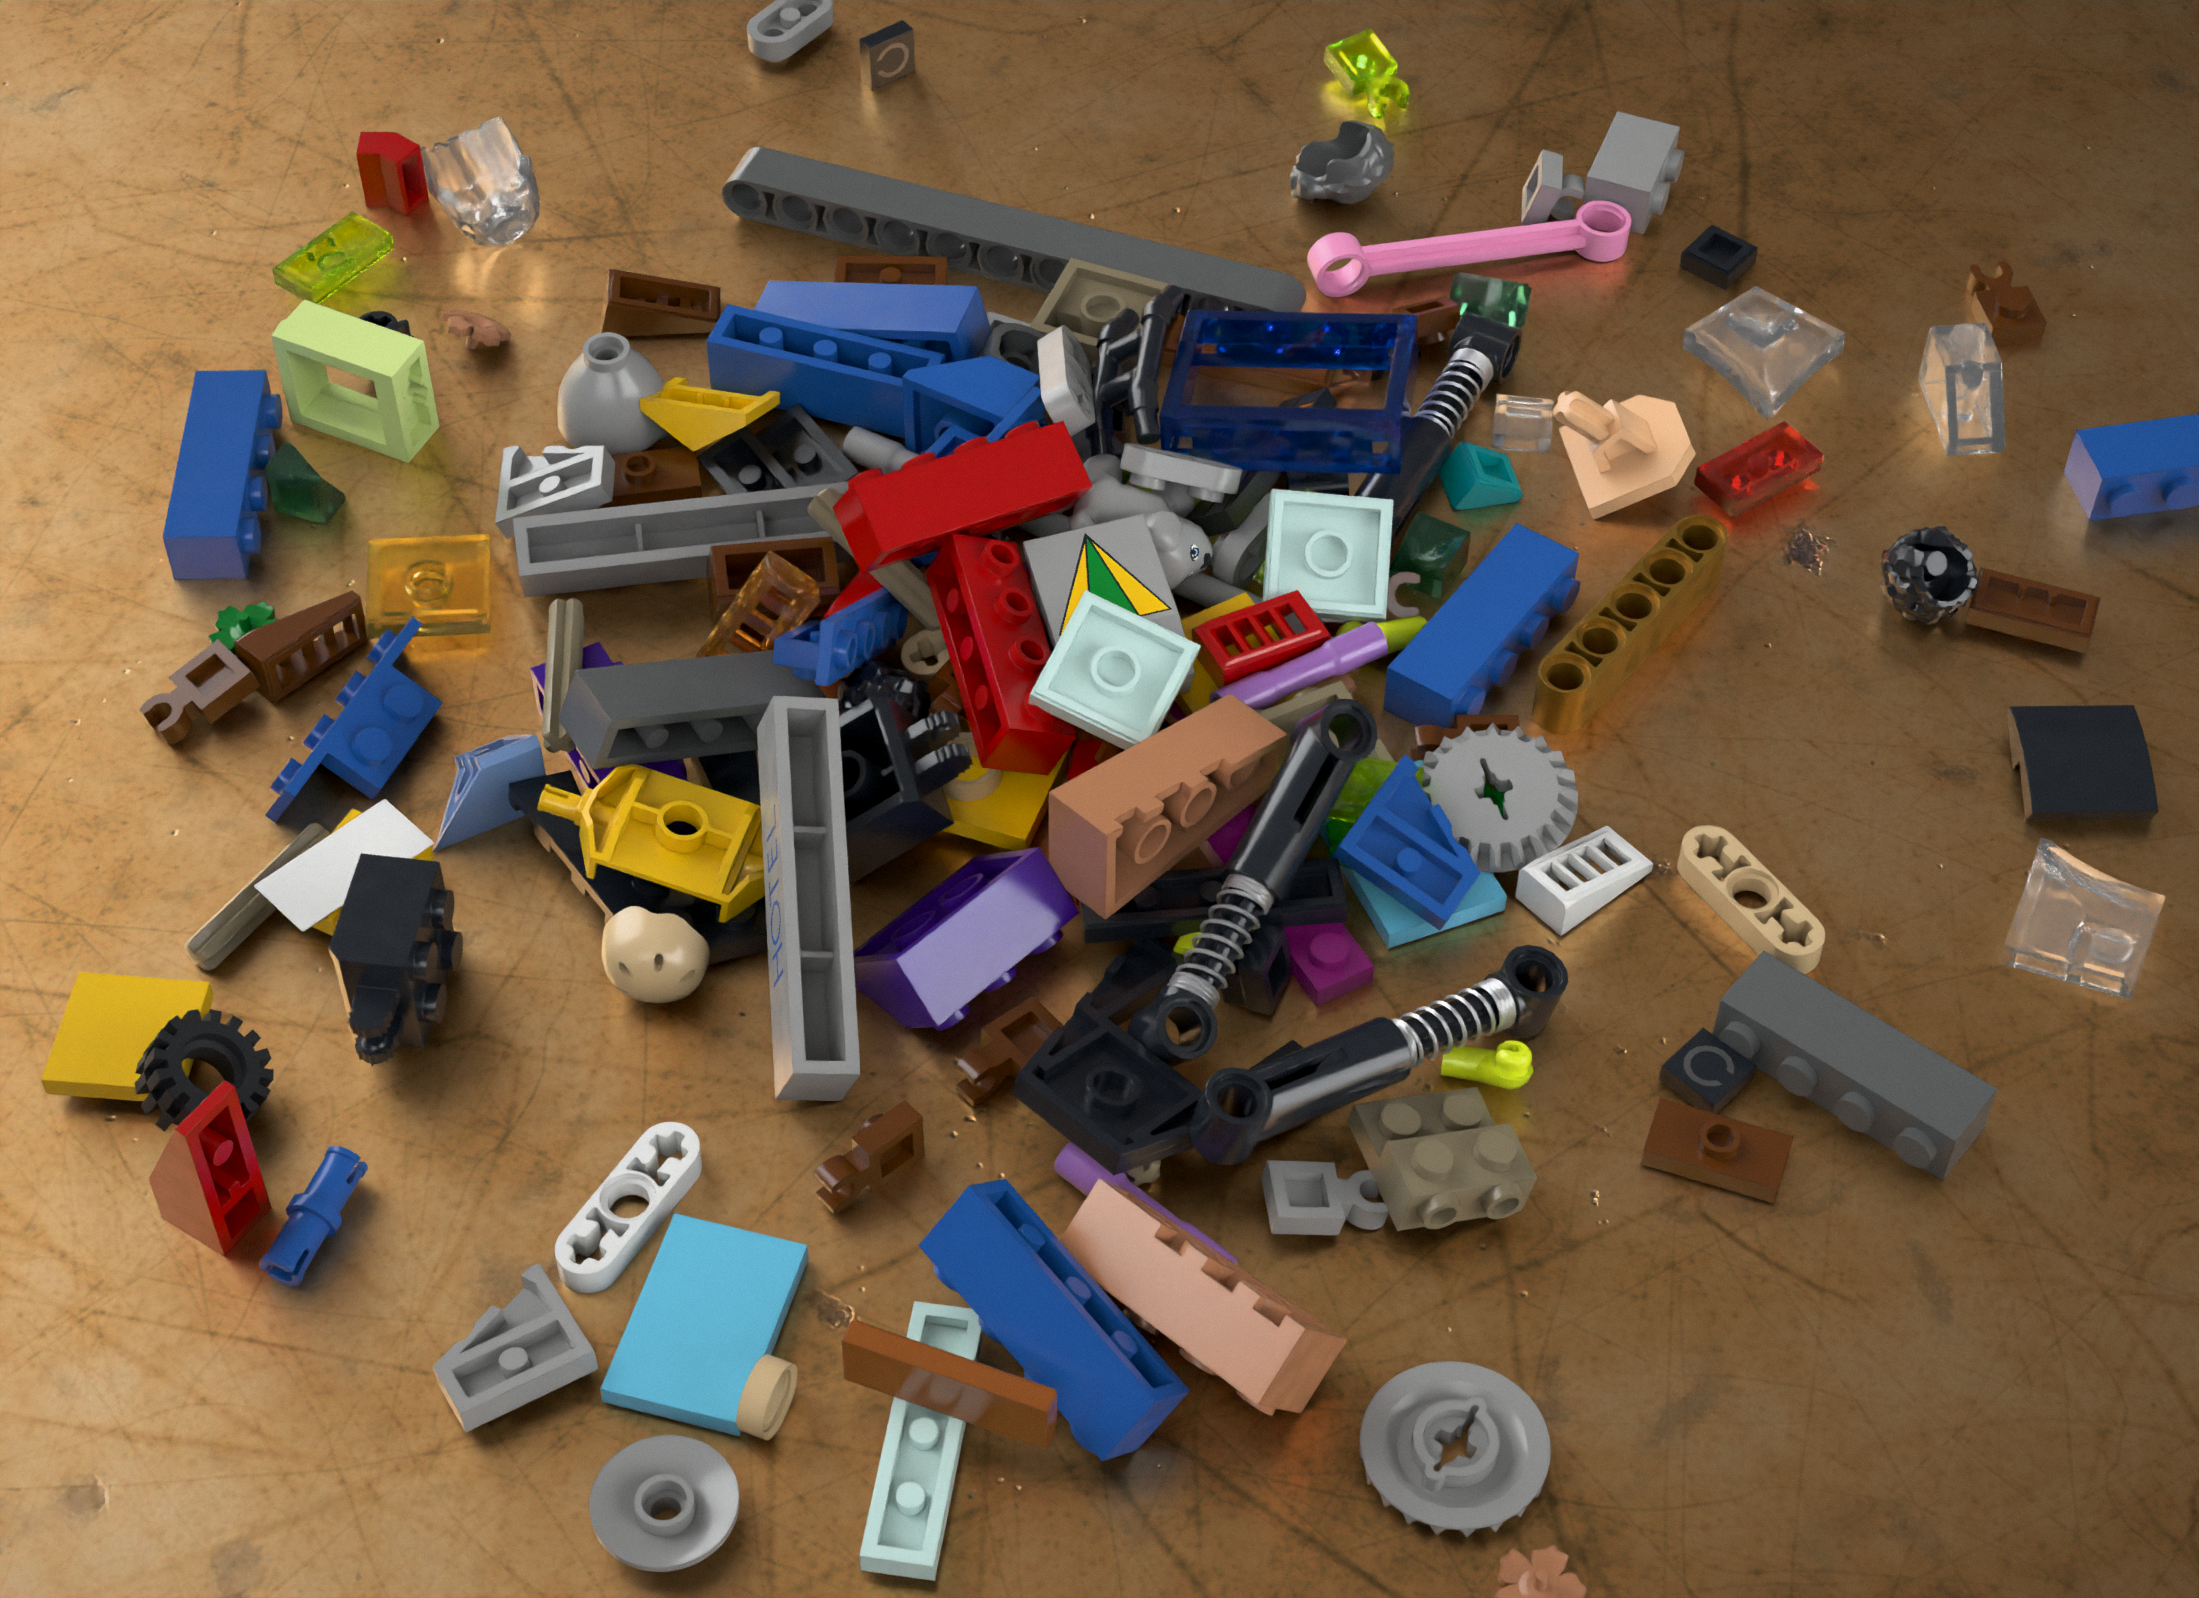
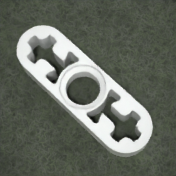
M663 1122L645 1131L562 1231L555 1243V1257L559 1276L568 1288L579 1293H596L611 1286L697 1181L702 1171L701 1150L698 1136L690 1127L678 1122ZM676 1151H681L683 1159L679 1160L670 1156ZM661 1154L670 1157L659 1168L657 1156ZM656 1175L658 1176L659 1186L653 1180ZM627 1195L641 1196L649 1202L647 1209L642 1214L633 1218H621L610 1211L611 1206L616 1200ZM600 1227L606 1233L603 1238H601ZM599 1246L601 1253L599 1261L587 1258L581 1265L577 1264L576 1254L590 1256Z

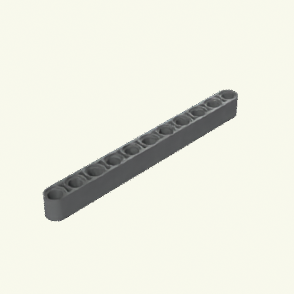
M764 147L749 149L722 189V197L727 207L736 215L748 220L895 256L947 257L948 269L1045 293L1051 292L1070 258L1173 284L1182 290L1184 300L1176 309L1175 315L1170 319L1171 324L1177 314L1289 337L1307 298L1302 284L1293 276L1283 272Z

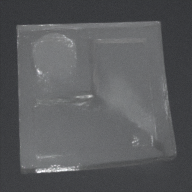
M1755 286L1686 328L1682 348L1715 369L1748 400L1762 418L1770 420L1803 383L1830 360L1842 353L1846 333Z
M2041 838L2021 900L2003 946L2000 963L2131 1000L2162 915L2166 896L2141 889L2098 871L2078 860L2051 840Z

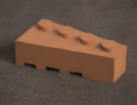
M1230 693L1049 791V864L1063 887L1106 920L1268 790L1286 758L1288 734Z
M1099 1178L1060 1239V1242L1105 1293L1109 1292L1126 1305L1123 1314L1127 1318L1154 1335L1159 1336L1162 1332L1181 1347L1179 1353L1185 1359L1211 1375H1219L1237 1389L1235 1392L1242 1399L1268 1415L1272 1416L1276 1409L1302 1413L1347 1341L1341 1335L1123 1186Z

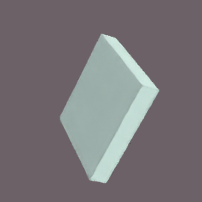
M1272 489L1269 500L1262 602L1298 590L1318 618L1362 622L1372 621L1375 623L1384 622L1387 610L1393 500Z
M1085 590L1033 687L1028 703L1036 705L1076 727L1127 750L1158 733L1198 655L1201 645Z

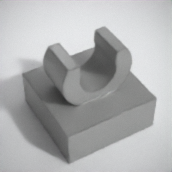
M1542 149L1522 189V225L1546 223L1550 214L1559 220L1572 219L1574 215V201L1562 197L1571 196L1582 200L1584 196V180L1573 174L1563 175V155Z

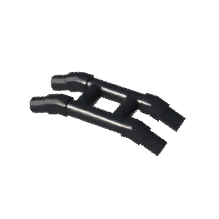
M1176 285L1166 286L1159 294L1154 295L1147 302L1142 311L1141 322L1134 310L1126 308L1115 318L1110 319L1099 332L1096 345L1099 350L1092 382L1095 423L1084 429L1085 438L1089 440L1091 457L1099 454L1114 455L1112 436H1114L1112 422L1114 410L1112 406L1128 399L1130 415L1134 417L1137 442L1148 445L1158 442L1161 438L1157 413H1159L1157 398L1159 386L1157 385L1166 329L1169 328L1170 319L1175 315L1176 309L1184 300L1182 290ZM1139 323H1141L1143 327L1134 331L1139 326ZM1137 356L1136 367L1117 377L1119 365Z

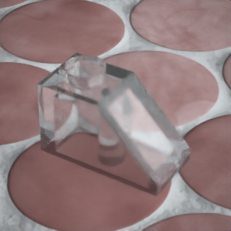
M1987 323L1930 326L1918 379L1947 456L2004 452L2006 438L2002 361Z

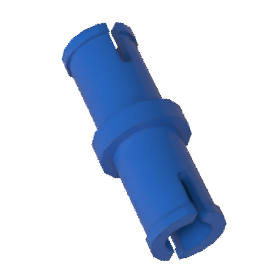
M335 1145L330 1146L304 1193L295 1194L286 1207V1213L289 1218L267 1254L259 1262L260 1268L264 1271H269L267 1275L277 1282L287 1286H299L304 1278L305 1271L324 1239L334 1237L343 1223L340 1212L360 1178L368 1170L366 1162L359 1161L361 1157L349 1149Z

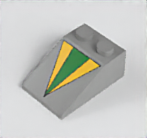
M1144 514L1023 542V549L1051 654L1085 590L1185 638L1180 616ZM1193 665L1177 695L1190 692L1195 674Z

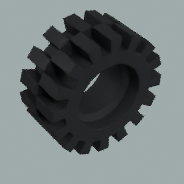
M199 1009L187 1011L182 1019L178 1015L175 1016L160 1030L143 1053L144 1055L138 1062L135 1073L141 1074L135 1082L136 1094L150 1093L141 1104L146 1115L157 1109L162 1114L155 1125L164 1132L171 1123L178 1126L211 1094L199 1089L187 1078L182 1068V1061L187 1058L198 1059L210 1064L220 1073L225 1081L235 1086L246 1123L267 1099L271 1091L267 1087L273 1081L274 1069L264 1068L272 1059L268 1048L259 1051L254 1050V1046L261 1037L254 1030L250 1031L245 1037L237 1031L244 1021L232 1016L225 1025L220 1023L222 1011L210 1009L204 1018L201 1019Z

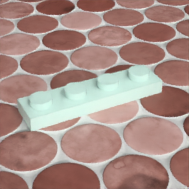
M914 1301L907 1338L978 1362L984 1331L979 1325V1316L973 1309ZM896 1397L893 1398L859 1555L861 1571L935 1581L966 1426L965 1421Z

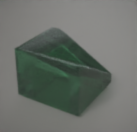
M1458 272V274L1453 276L1450 299L1459 305L1461 317L1466 312H1470L1520 328L1524 326L1532 288L1528 287V284Z
M285 442L265 466L276 511L327 526L345 502V494L321 478L300 452L289 442Z
M1419 512L1411 522L1389 568V577L1402 571L1416 573L1420 576V583H1403V585L1441 600L1467 564L1471 532Z

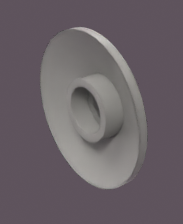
M659 1435L644 1438L617 1452L597 1475L589 1501L592 1527L604 1549L618 1561L630 1567L651 1572H668L684 1569L713 1554L728 1538L738 1517L740 1504L739 1488L730 1464L710 1445L681 1435ZM666 1509H673L680 1513L669 1520L654 1519L660 1511Z

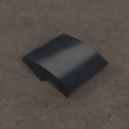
M799 404L792 407L755 435L745 426L725 436L697 456L700 464L727 495L848 482L860 474Z
M2134 705L2010 706L2007 709L2012 768L2020 769L2025 821L2150 820L2159 812L2149 752Z

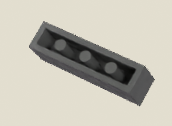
M774 650L578 669L574 672L558 720L592 770L629 764H644L758 750L757 727L773 696L826 698L819 686L815 685L814 680L793 676L792 667L772 664Z
M1764 950L1719 1002L1712 1034L1719 1038L1720 1041L1755 1064L1756 1068L1779 1081L1791 1093L1804 1096L1837 1116L1850 1129L1865 1133L1896 1152L1906 1163L1922 1168L1942 1181L1985 1128L1998 1090L1996 1087Z

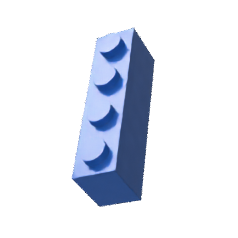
M769 281L754 310L942 353L945 354V363L979 358L991 332L978 286Z
M730 304L726 306L706 340L712 390L760 397L768 391L780 392V404L776 408L790 410L799 404L809 416L859 426L864 429L905 438L903 375L911 369L945 364V354Z
M266 370L195 372L163 532V541L174 579H246L250 555L258 554L260 551L261 531L257 516L258 511L267 510L268 485L265 470L274 469L275 442L272 431L273 429L281 428L283 417L281 397L279 394H271Z
M2199 414L2076 430L2064 474L2088 520L2127 517L2136 514L2199 506Z
M1516 523L1387 667L1383 709L1415 726L1435 725L1441 728H1454L1456 714L1478 715L1484 704L1485 696L1495 684L1501 687L1509 680L1515 669L1517 659L1525 649L1533 650L1540 644L1550 620L1558 611L1564 614L1573 605L1580 589V581L1575 579L1579 553Z
M1006 1179L969 1185L918 1245L934 1263V1272L939 1280L951 1290L958 1292L979 1316V1325L984 1333L996 1343L1003 1345L1024 1369L1025 1379L1054 1388L1057 1391V1409L1071 1424L1070 1430L1073 1437L1087 1451L1096 1454L1101 1461L1137 1450L1190 1392L1188 1387Z

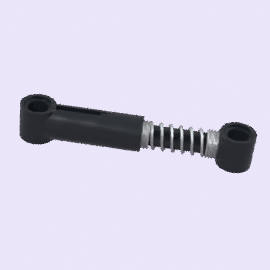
M1466 312L1461 317L1453 333L1447 356L1448 365L1444 368L1442 375L1438 377L1436 384L1425 397L1423 404L1419 406L1417 413L1400 424L1354 494L1357 497L1393 500L1390 557L1396 538L1452 451L1451 440L1454 438L1456 431L1460 429L1462 421L1467 418L1468 412L1473 409L1474 402L1479 400L1481 392L1485 390L1488 384L1493 381L1503 384L1509 378L1521 348L1522 331L1520 329Z
M1339 699L1303 717L1293 727L1290 736L1291 749L1221 873V881L1224 885L1221 887L1222 891L1217 894L1218 904L1211 906L1209 909L1210 919L1204 920L1201 923L1202 934L1195 935L1192 939L1194 949L1185 952L1184 961L1186 964L1179 965L1176 968V973L1172 975L1167 986L1162 987L1153 1003L1140 1008L1131 1018L1128 1034L1170 1067L1196 1059L1206 1054L1214 1045L1218 1033L1217 1018L1214 1010L1220 1001L1218 989H1224L1228 986L1225 979L1226 974L1236 972L1233 962L1235 959L1244 957L1241 947L1243 944H1250L1252 942L1249 932L1251 929H1258L1260 927L1257 919L1258 916L1267 914L1269 909H1275L1281 904L1357 762L1367 758L1375 749L1378 739L1377 725L1372 714L1363 704L1353 699ZM1329 729L1336 735L1339 748L1332 742L1329 736ZM1167 1018L1171 1019L1178 1029V1044H1175L1168 1036L1166 1031Z
M1519 946L1508 953L1500 970L1487 975L1482 982L1474 984L1471 989H1461L1456 995H1447L1442 1001H1433L1428 1007H1418L1413 1013H1404L1399 1019L1374 1018L1251 1070L1235 1067L1221 1069L1210 1076L1189 1124V1138L1192 1145L1204 1158L1214 1163L1224 1165L1241 1163L1251 1156L1257 1143L1404 1081L1410 1075L1413 1067L1422 1064L1423 1057L1428 1060H1434L1437 1057L1438 1051L1442 1054H1449L1452 1050V1045L1457 1048H1463L1467 1039L1471 1042H1477L1481 1037V1033L1485 1036H1491L1493 1033L1502 1031L1513 1037L1527 1038L1536 1036L1544 1030L1568 984V971L1563 962L1553 952L1540 946Z

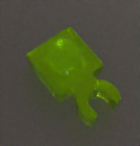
M1371 28L1326 46L1324 62L1351 97L1362 92L1366 93L1368 96L1367 107L1374 117L1381 119L1385 116L1387 102L1384 98L1395 100L1401 109L1407 108L1410 96L1409 87L1403 80L1396 77L1398 63Z

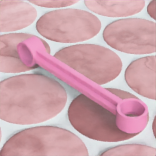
M1598 200L1582 205L1577 211L1576 219L1361 246L1358 239L1351 234L1339 232L1319 239L1311 247L1307 256V262L1318 289L1330 297H1343L1356 292L1366 283L1369 276L1575 250L1578 254L1589 260L1607 262L1618 259L1624 254L1631 226V216L1626 209L1616 203ZM1594 229L1604 230L1610 233L1598 232ZM1352 259L1341 269L1325 271L1332 263L1338 260Z

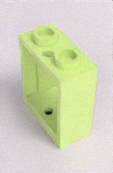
M305 299L287 319L282 320L278 324L275 332L271 335L282 387L292 422L407 463L412 460L440 427L423 340ZM325 364L374 381L377 399L329 382Z

